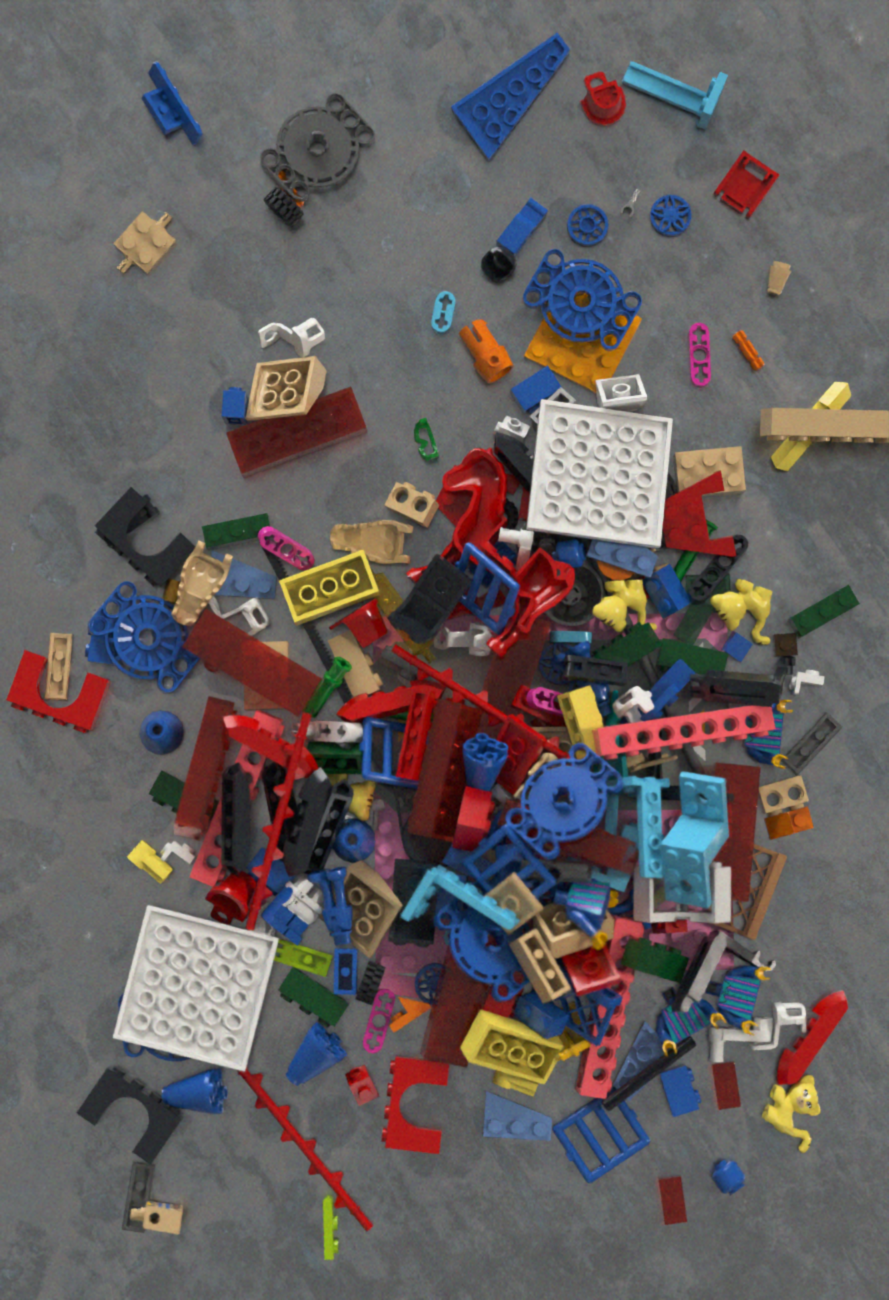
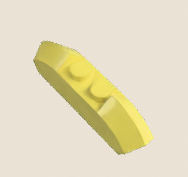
M834 382L812 409H841L851 397L848 383ZM787 437L771 456L775 467L788 471L812 443L810 442V437H808V441H789V437Z

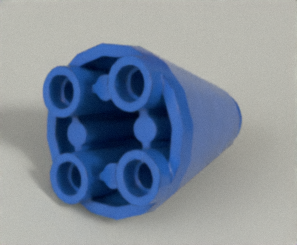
M160 710L152 712L145 717L140 725L139 735L142 744L147 750L154 754L165 755L175 751L183 742L184 729L182 722L176 715L169 711ZM155 726L161 728V733L158 735L153 733Z
M478 733L475 738L467 740L462 749L467 787L490 791L507 759L508 746L503 742L489 738L487 734Z
M357 818L346 819L342 823L332 848L335 854L344 861L354 863L364 860L374 850L376 843L375 833L365 821ZM351 835L356 837L354 844H349L347 841Z
M316 1022L308 1030L286 1072L288 1080L294 1085L299 1086L301 1083L304 1084L339 1063L347 1055L340 1045L342 1042L341 1038L334 1032L328 1033L320 1023Z
M220 1068L206 1070L168 1084V1086L162 1089V1100L165 1105L212 1115L223 1113V1100L228 1097L227 1087L223 1086L222 1071Z

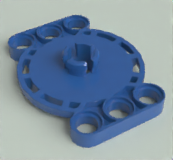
M551 249L545 254L525 289L523 303L531 309L541 306L545 322L560 337L581 343L600 339V344L604 350L614 351L619 347L642 304V298L634 291L623 295V289L618 278L605 265L588 259L564 262L563 253L558 249ZM556 254L560 257L561 261L558 265H551L548 262V257ZM583 263V264H589V266H586V265H578V266H575L574 264ZM593 265L596 266V267L601 268V269L604 270L606 273H603L601 270H599V269L593 267ZM545 273L549 275L550 281L547 284H540L537 276ZM609 276L615 281L617 288L614 287ZM528 293H537L539 296L538 302L529 303L526 299ZM586 293L590 304L586 307H578L574 302V298ZM628 297H635L637 299L638 305L635 308H629L626 305L625 300ZM548 302V307L545 308L544 304ZM546 313L551 314L553 320L556 322L555 325L551 323ZM617 316H624L627 319L626 326L618 327L615 324V318ZM561 327L565 331L570 332L571 336L562 333L558 328ZM576 334H578V335H586V334H589V335H590V337H588V338H577V337H575V336H576ZM605 336H615L616 344L613 346L606 345L604 342Z
M129 581L122 582L91 617L87 624L88 631L93 636L104 635L106 653L111 662L121 672L136 679L151 680L157 678V688L161 692H172L203 656L206 649L205 643L199 638L188 640L187 626L182 625L183 631H181L179 623L174 620L171 612L163 607L166 605L173 611L174 605L156 596H136V586ZM124 585L132 589V595L129 598H124L120 594V589ZM145 599H152L159 603H146ZM108 603H115L118 606L117 614L110 615L107 613L106 606ZM94 620H101L104 623L102 632L93 630L92 623ZM141 630L152 631L153 640L151 645L147 646L140 642L139 633ZM112 632V638L108 639V633ZM192 642L198 643L201 647V651L197 655H193L189 651V645ZM109 643H112L113 649L117 655L116 657H113L110 651ZM179 659L187 663V668L184 672H179L175 667V663ZM121 660L123 664L130 668L129 671L124 669L117 661ZM158 670L157 675H153V671ZM134 671L147 672L148 676L134 674ZM165 676L173 680V686L170 689H165L161 684V680Z
M577 743L571 747L569 751L570 759L563 758L548 762L530 776L522 791L521 808L511 809L506 814L507 824L545 859L550 860L557 857L560 851L559 842L576 840L592 831L600 822L606 810L607 793L615 794L623 788L624 783L620 774L583 743ZM578 750H585L586 756L583 759L577 760L574 758ZM596 763L601 764L602 770L599 773L590 772L592 765ZM561 765L560 767H555L553 769L547 770L553 766ZM542 772H544V774H542L534 783L533 781L535 780V778ZM616 777L618 784L615 787H608L606 785L607 780ZM530 787L532 789L530 791L529 799H526V795ZM562 795H570L569 800L571 803L570 805L566 802L557 803V800ZM514 815H522L523 820L520 824L514 825L511 823ZM530 829H537L539 833L536 838H527V832ZM546 843H553L555 845L554 850L550 853L543 852V846Z
M478 882L471 884L481 889L482 896L487 894ZM456 896L435 914L433 919L434 925L441 931L450 930V950L458 967L477 982L492 984L491 995L493 999L497 1002H505L530 982L509 943L524 935L522 929H524L525 934L530 932L528 924L525 922L508 935L501 925L464 902L466 904L465 912L457 910L456 902L461 899ZM441 914L449 916L450 924L448 926L440 922ZM488 934L495 938L496 947H486L484 945L488 942ZM515 971L522 973L524 978L522 983H517L514 980L513 975ZM499 985L507 988L508 994L506 997H501L498 994L497 989Z

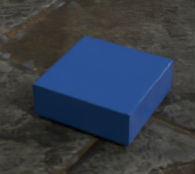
M733 631L721 650L729 653L728 655L736 661L742 662L753 644Z

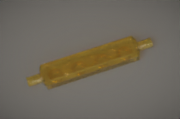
M371 569L379 590V596L373 597V599L377 598L379 601L377 605L384 615L388 617L390 613L394 612L403 603V600L383 572L375 574ZM394 628L414 656L422 654L428 664L436 660V657L430 651V647L433 645L432 640L424 644H417L408 637L409 634Z

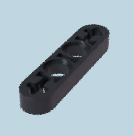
M733 535L734 545L742 544L741 548L738 547L736 549L735 557L716 555L693 582L688 592V598L692 603L700 605L706 602L745 555L748 548V540L745 536ZM727 557L730 559L731 564L729 566H722L719 563V559ZM708 573H714L717 575L718 580L710 582L705 576ZM702 585H704L705 588L703 589L702 595H698V597H696L694 595L695 591L698 592L702 588Z

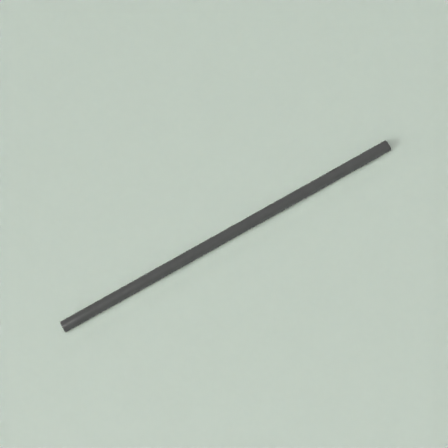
M579 537L581 543L584 544L586 553H588L592 539ZM589 558L594 570L602 580L607 597L612 596L613 593L605 589V582L612 581V579L605 577L599 571L595 559ZM628 612L625 619L627 625L624 629L626 635L630 633L629 628L633 626ZM646 655L639 660V663L651 687H653L660 678L649 655ZM666 705L662 709L666 718L678 716L673 705L670 707ZM682 726L680 733L683 737L687 738V734ZM682 744L683 748L681 749L694 774L706 775L691 744Z

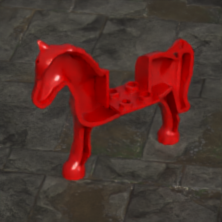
M491 447L486 450L474 448L464 457L460 465L447 471L443 476L442 483L444 489L451 492L469 491L473 492V496L468 510L460 518L453 532L452 542L441 556L453 565L460 560L465 544L470 542L519 584L520 588L514 602L515 612L510 625L501 635L491 637L485 643L497 656L502 658L506 654L507 649L517 642L521 633L529 634L534 620L539 615L567 597L573 588L575 573L571 565L553 560L542 548H539L518 572L513 567L514 564L507 557L503 556L501 558L493 545L499 539L500 528L506 529L507 519L504 517V507L506 505L508 478L503 464L493 455ZM472 555L470 556L469 562L478 566L479 561ZM427 566L420 568L412 567L405 575L416 584ZM557 569L561 572L559 576H557Z

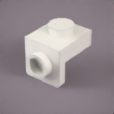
M806 670V673L797 672L795 677L791 676L789 689L792 690V695L797 696L799 695L801 684L820 687L824 683L825 676H819V672L814 670Z
M173 841L172 844L168 842L160 852L163 855L161 860L164 862L169 859L173 852L189 864H193L197 858L193 854L195 850L186 843L180 845L176 841Z

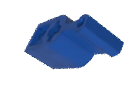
M530 198L497 239L496 245L507 248L515 257L530 238L537 225L548 213V210Z

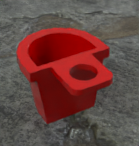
M601 71L586 76L584 83L588 92L584 99L580 100L586 117L594 124L601 126L612 125L619 121L626 107L622 87H618L616 80L608 82L605 74ZM593 79H600L603 82L602 85L594 88L590 85Z
M377 598L364 604L329 627L332 630L341 623L346 624L363 648L388 633V629L377 607L379 603Z
M242 871L239 877L231 873L219 886L212 887L205 900L214 905L210 913L211 917L225 925H230L233 918L243 923L248 915V905L256 889L255 880L248 873ZM217 912L223 913L227 919L220 917Z

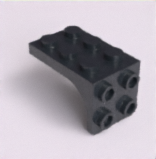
M436 554L407 598L387 618L391 621L390 624L394 628L409 634L408 637L413 642L424 644L436 637L473 582V579L442 556Z
M395 859L392 892L403 906L390 926L389 942L399 946L406 945V943L415 944L418 947H428L434 944L435 925L433 919L436 911L437 894L430 897L428 901L430 906L424 915L421 914L418 918H413L410 921L405 920L401 915L427 871H431L434 867L437 868L440 862Z

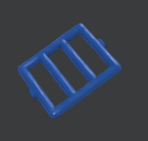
M468 542L464 546L460 560L455 563V567L465 573L471 555L479 563L467 596L464 594L459 602L495 634L501 635L504 632L508 618L514 614L515 608L513 605L520 586L477 547ZM487 568L494 574L481 609L474 601ZM501 582H503L510 589L499 620L496 622L489 615Z
M372 717L364 718L363 742L359 744V751H362L363 779L425 791L432 790L433 778L424 776V781H415L392 775V730L405 733L406 724ZM372 727L383 729V774L371 772ZM428 731L426 744L433 746V732ZM424 753V767L433 769V766L436 764V756Z
M508 824L503 825L489 838L486 836L478 843L479 846L462 860L463 866L486 893L494 888L488 879L520 853L530 863L516 874L521 881L534 871H537L545 880L531 892L538 901L539 897L556 883L551 873ZM507 835L515 846L481 873L473 862Z
M611 1087V1091L609 1093L607 1092L606 1098L613 1092H615L617 1089L615 1087ZM602 1098L593 1099L553 1126L554 1134L567 1152L565 1155L570 1162L573 1161L587 1183L594 1182L650 1144V1138L636 1119L638 1116L633 1109L630 1110L625 1101L617 1106L639 1138L637 1142L629 1147L601 1107L604 1100ZM592 1111L595 1112L620 1150V1153L610 1160L582 1119ZM574 1123L602 1164L592 1172H590L563 1131Z

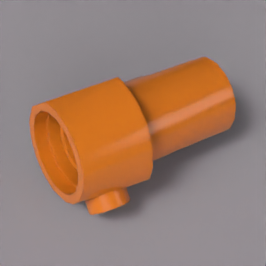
M482 319L472 322L474 326L472 329L480 342L476 340L467 325L461 329L459 336L476 360L473 367L488 384L493 383L508 374L514 365L505 346H499L486 325L488 323Z

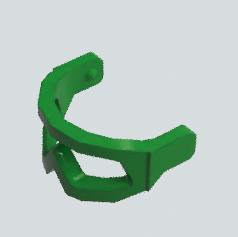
M427 418L420 419L414 427L415 442L421 444L418 452L427 461L439 458L438 449ZM421 428L427 429L434 450L430 455L424 452L428 441L419 437V429Z

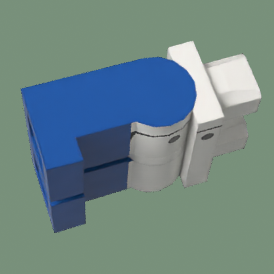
M303 875L295 884L288 881L285 885L286 888L275 897L260 915L269 925L297 946L303 939L301 935L305 929L316 920L318 914L321 915L322 911H324L320 906L324 901L322 890L315 887L307 895L313 884Z

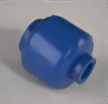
M577 539L557 543L556 551L552 552L553 560L567 563L573 568L581 567L583 561L587 558L584 544L579 543Z
M723 1160L714 1167L716 1171L712 1175V1180L722 1193L732 1195L745 1186L743 1182L746 1177L735 1161L727 1163Z

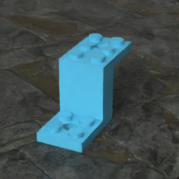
M682 772L679 775L682 815L661 843L666 901L708 909L711 905L709 865L729 837L725 779ZM699 793L704 794V796H705L708 800L702 799V798L699 796ZM683 880H686L691 886L685 885Z
M631 822L629 825L622 826L605 873L601 874L603 869L592 865L591 878H595L600 882H610V888L620 892L625 891L639 855L638 824ZM568 856V858H567L566 861H580V860Z

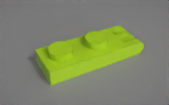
M279 938L278 944H282V947H277L276 952L280 954L279 957L275 955L274 961L320 976H327L333 955L299 944L297 946L293 942Z
M326 1195L323 1200L324 1260H334V1254L339 1253L338 1239L334 1240V1230H338V1216L333 1217V1197Z

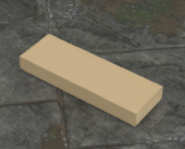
M50 633L44 698L46 700L68 701L73 634Z

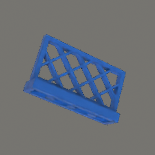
M561 957L554 959L568 982L572 993L568 995L563 993L550 1002L554 1004V1001L561 1000L563 1010L569 1014L566 1026L595 1046L601 1045L615 1007L621 1004L623 997L607 987L585 994L589 1005L582 1007L580 998L576 995ZM532 987L531 993L536 991L534 987ZM573 996L577 1009L570 1011L566 997ZM598 1004L607 1009L603 1018L599 1017L596 1008ZM590 1007L594 1020L587 1022L583 1009ZM578 1011L581 1020L580 1025L573 1022L571 1013ZM589 1024H596L598 1031L596 1037L591 1034Z

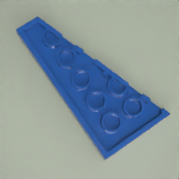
M558 32L451 106L455 116L488 161L570 53L569 47Z

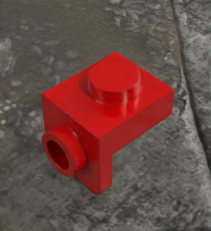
M675 919L672 922H651L653 934L688 932L687 920Z
M365 1065L353 1068L345 1074L349 1088L359 1106L379 1097Z

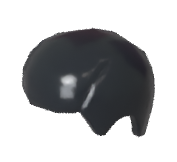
M493 247L481 260L483 273L489 279L497 282H502L511 276L517 266L513 253L505 247Z

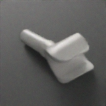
M635 189L628 204L622 207L621 214H623L625 208H630L632 213L629 218L634 215L633 207L640 190Z
M383 798L373 800L372 830H378V811L385 810Z

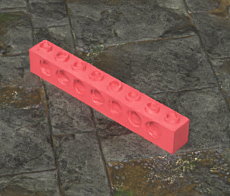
M751 705L609 726L592 731L596 754L599 757L604 756V760L618 758L617 754L626 753V757L640 755L639 751L646 749L649 754L661 752V747L669 746V750L683 748L682 744L690 743L691 747L704 745L706 740H712V743L715 744L726 742V737H734L735 741L747 739V734L755 733V737L769 735L768 731L775 730L772 707ZM746 717L752 719L753 725L751 728L745 724ZM725 720H728L731 723L730 731H727L724 728L723 724ZM703 723L708 724L710 727L708 735L702 731ZM682 726L688 729L687 738L683 737L680 733ZM661 729L667 733L665 741L659 738V731ZM639 732L645 736L644 744H640L637 740ZM617 736L623 738L624 744L622 748L618 747L615 743Z
M258 709L253 717L260 721L258 730L263 727L273 733L272 738H280L285 726L281 725L283 719ZM242 744L235 763L239 762L245 773H249L252 776V783L249 784L251 802V800H256L260 788H257L259 779L262 780L261 775L268 758L258 753L261 757L260 762L257 764L251 762L250 753L256 751ZM222 797L189 876L212 887L216 886L218 882L222 883L227 872L223 870L224 867L221 865V845L217 843V836L221 835ZM209 856H216L219 860V865H210L208 861Z
M611 914L614 920V938L607 940L605 944L615 965L616 961L623 957L626 945H620V940L624 936H628L630 939L638 941L639 937H643L644 927L642 922L634 921V918ZM624 965L616 968L621 983L613 991L621 995L623 999L621 1004L615 1007L609 1022L610 1030L605 1033L601 1045L595 1046L589 1042L591 1047L586 1048L582 1052L575 1090L583 1096L606 1099L607 1092L611 1091V1072L616 1068L615 1053L621 1044V1036L619 1034L621 1027L625 1024V1005H628L630 1000V992L628 990L635 976V971ZM598 1004L596 1008L599 1017L603 1018L606 1008ZM592 1012L590 1013L589 1022L594 1020ZM589 1024L591 1034L596 1037L598 1033L596 1024ZM606 1046V1051L602 1055H597L598 1049ZM601 1068L600 1075L593 1077L594 1070Z

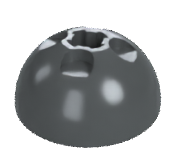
M583 563L581 567L574 568L575 582L567 597L544 612L554 622L564 626H579L595 617L592 611L594 606L599 604L601 599L604 598V587L599 575L587 564ZM557 569V576H559L561 572Z

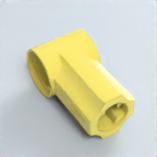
M141 840L127 858L162 884L174 869L162 861L152 847Z
M497 1070L492 1079V1083L506 1089L512 1088L529 1096H534L538 1086L537 1082Z

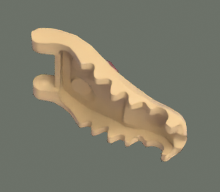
M378 520L353 525L337 524L331 530L330 542L333 549L350 551L351 553L364 550L366 558L376 563L410 564L411 556L403 554L404 533H413V526L393 520Z
M198 541L182 568L181 582L177 594L178 599L171 613L175 621L185 626L194 625L201 611L221 589L228 577L233 556L226 554L223 562L204 554L205 543Z

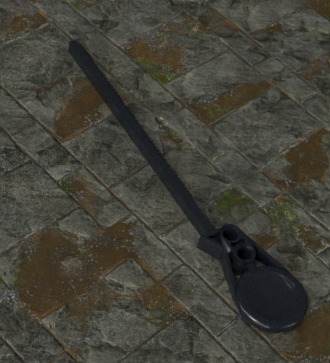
M262 547L278 580L289 577V575H286L287 571L283 572L285 568H282L284 565L280 564L282 561H278L280 557H276L275 554ZM308 621L303 623L302 625L326 671H329L333 666V659H329L331 655H328L329 651L326 652L328 648H324L326 644H322L324 640L320 641L322 637H318L320 633H316L318 629L314 630L316 626H312L314 622ZM342 683L336 689L345 704L352 695H349L351 691L347 692L349 688H345L347 684ZM372 740L371 756L380 773L383 774V759ZM397 769L392 771V775L396 776ZM376 782L395 795L401 841L404 851L410 860L440 862V865L444 868L449 867V865L443 863V860L454 840L458 816L431 790L426 792L442 806L430 805L422 808L423 795L420 789ZM411 792L417 793L420 797L419 801L415 804H410L406 799L407 795ZM399 798L403 800L408 808L416 810L408 817L404 827L402 826Z

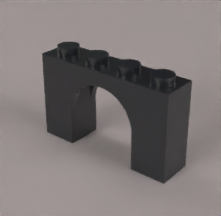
M130 487L94 525L97 528L95 533L104 541L108 538L114 544L111 548L120 556L125 554L130 558L127 563L136 571L139 569L143 570L147 574L144 578L153 587L156 584L161 587L190 556L196 546L179 532L157 554L142 555L134 551L127 540V527L132 518L144 507L147 501Z
M109 1066L76 1113L95 1126L116 1099L130 1097L140 1101L148 1112L149 1124L146 1132L132 1152L151 1165L184 1117L180 1115L181 1111L178 1108L168 1107L162 1103L161 1096L153 1091L150 1094L143 1089L144 1085L136 1079L131 1081L126 1078V1072L117 1066H114V1068Z

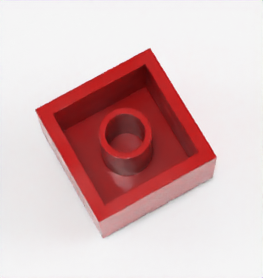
M465 787L452 848L472 852L479 846L478 843L487 836L495 802L491 801L492 792Z

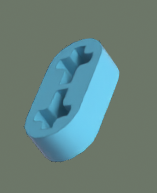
M448 291L439 293L435 301L432 329L438 334L447 333L452 324L455 297ZM448 297L449 302H452V304H448L446 311H443V304L439 301ZM441 315H445L444 322L447 325H443L442 329H440L435 322L440 321Z
M550 631V643L580 644L588 640L592 644V632Z

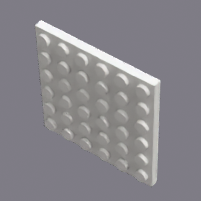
M541 399L526 530L659 549L662 537L673 419Z
M147 905L113 1038L245 1072L279 938Z

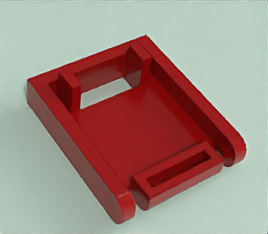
M743 150L713 194L718 196L723 191L724 194L720 199L741 214L746 208L749 209L746 217L750 218L778 179L779 174ZM748 163L766 174L763 181L745 169Z

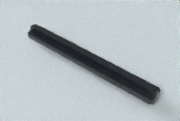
M691 1036L683 1039L676 1045V1054L673 1048L667 1052L668 1057L662 1055L602 1101L604 1108L607 1111H611L696 1046L694 1039Z

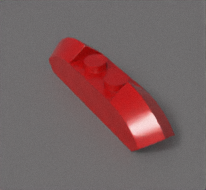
M430 680L410 681L411 687L409 688L400 686L395 688L393 692H376L369 698L367 693H363L346 702L336 715L344 722L363 723V719L366 717L381 719L409 712L413 688L436 692L434 700L440 701L446 686Z
M231 715L222 718L224 732L229 737L288 769L291 756L284 751V746L291 743L283 738H279V740L272 738L273 733L263 727L258 730L260 721L242 715ZM303 746L298 766L306 773L303 778H308L319 768L314 757Z
M844 990L835 992L822 999L812 1010L817 1017H812L808 1021L806 1033L803 1037L799 1036L792 1045L794 1050L790 1051L785 1048L778 1065V1085L794 1084L799 1081L848 1010Z

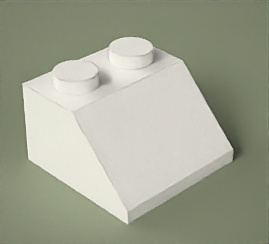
M639 374L595 380L598 408L635 411L645 407L647 395Z

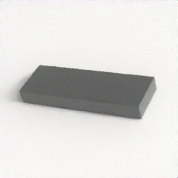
M825 712L785 755L788 760L783 758L780 761L798 776L843 726L829 713Z
M133 1161L121 1230L145 1232L143 1221L130 1220L132 1206L145 1208L146 1201H150L156 1164L150 1165L144 1162Z

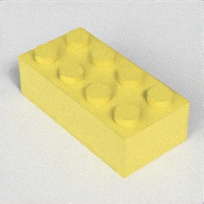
M364 550L279 580L296 626L379 596V590Z
M483 1010L479 1011L460 1047L468 1062L544 1085L560 1057L559 1053L565 1048L558 1036L545 1039L522 1022Z

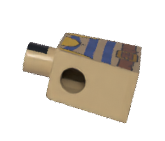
M146 1201L145 1208L132 1206L130 1220L143 1221L144 1229L179 1234L183 1212L182 1205ZM152 1213L159 1214V1217L157 1219H152L150 1215Z

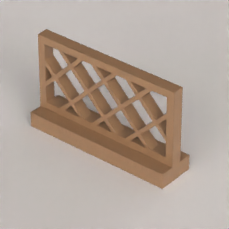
M736 837L725 866L731 867L738 864L743 874L742 877L731 881V888L735 895L734 898H731V901L736 899L742 912L732 915L731 919L743 914L747 923L744 931L735 928L732 921L729 922L731 926L724 923L711 924L754 941L787 856ZM739 843L748 846L751 853L750 856L739 860L736 853ZM752 848L760 852L754 854ZM761 853L772 856L769 865L760 868L755 857ZM735 856L737 861L731 864L732 859ZM753 858L758 870L746 875L741 862ZM767 869L766 874L764 876L762 870ZM759 872L763 880L762 884L752 889L747 877ZM745 879L750 891L737 895L732 883ZM759 889V892L756 897L754 891ZM751 893L755 901L754 905L744 910L739 898ZM751 910L750 915H749V918H748L747 915H746V912H748V911Z

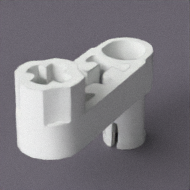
M501 527L498 542L517 544L519 547L515 568L518 572L529 560L534 532L522 529L521 531H515Z
M311 721L306 736L308 739H314L315 741L360 743L363 739V727L361 723ZM293 723L291 729H299L300 723ZM327 729H331V734L327 733ZM291 731V735L296 737L295 735L298 731Z
M753 1017V1022L757 1023L758 1027L752 1025L749 1031L755 1034L754 1036L748 1035L736 1027L718 1026L719 1029H715L714 1026L708 1027V1041H710L709 1061L723 1062V1046L726 1041L772 1042L773 1018Z

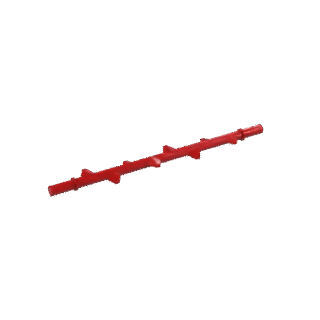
M395 644L391 652L410 663V666L413 665L418 668V680L421 681L430 676L453 691L452 701L454 703L466 699L488 713V725L494 726L499 722L505 723L508 715L488 703L487 691L484 690L476 695L452 680L453 670L451 668L439 672L417 658V655L414 656ZM519 714L516 716L524 722L523 714ZM555 736L547 740L543 747L544 750L555 755L558 759H570L567 751L564 752L559 749V737Z
M303 712L298 733L295 735V743L284 746V751L291 756L284 784L274 787V792L280 796L274 822L262 828V831L269 837L262 865L252 869V872L259 878L252 904H250L251 908L245 927L248 930L253 931L255 928L259 910L262 908V900L272 896V892L266 887L272 861L283 858L284 855L276 846L283 820L294 815V812L287 806L294 780L303 778L306 774L298 764L305 739H307L306 734L312 716L309 713Z
M247 1066L245 1072L237 1070L238 1075H241L258 1097L255 1103L256 1109L267 1108L284 1129L280 1140L282 1142L294 1141L311 1162L308 1173L310 1175L320 1174L336 1193L337 1198L334 1207L336 1209L347 1207L350 1214L356 1218L365 1231H369L373 1225L359 1209L360 1206L355 1204L340 1185L343 1173L341 1171L330 1173L313 1152L317 1142L314 1139L304 1140L287 1119L290 1107L288 1105L276 1106L260 1086L263 1079L261 1073L251 1074L247 1070Z

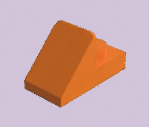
M808 806L764 818L770 840L814 828Z
M398 996L407 1013L403 1014L400 1011L391 1017L392 1023L389 1026L393 1032H396L432 1006L423 1001Z

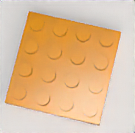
M586 293L574 298V302L578 307H586L590 304ZM546 313L551 323L555 325L556 322L553 320L551 314ZM637 315L635 316L619 347L614 351L604 350L600 344V339L584 343L564 339L552 331L543 318L524 358L542 367L548 366L553 373L596 394L595 380L612 378L642 318ZM617 316L615 324L618 327H624L627 324V319L624 316ZM561 327L558 328L562 333L571 336L570 332L565 331ZM576 334L575 337H577V338H588V337H590V335H589V334H586V335H578V334ZM607 335L604 338V342L608 346H613L617 342L616 337L613 335Z

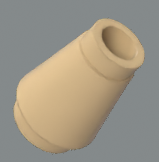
M778 261L773 262V266H770L768 292L777 295L781 294L791 273V265Z

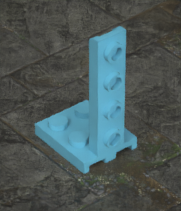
M631 61L622 83L701 117L698 127L706 130L728 75L720 72L717 78L713 77L706 93Z
M636 776L622 778L623 788L618 793L610 794V796H623V793H627L628 797H637L639 875L641 878H663L660 789L670 788L669 778H636ZM618 779L607 781L606 785L608 787H615L618 784Z
M438 865L437 868H432L431 871H427L401 915L407 921L418 918L421 914L424 915L430 906L428 902L432 895L435 896L440 888L443 887L507 930H511L520 922L514 912L507 908L503 910L496 905L497 902L489 896L483 897L477 893L478 889L468 883L465 885L458 880L459 877L456 874L447 871L441 865Z

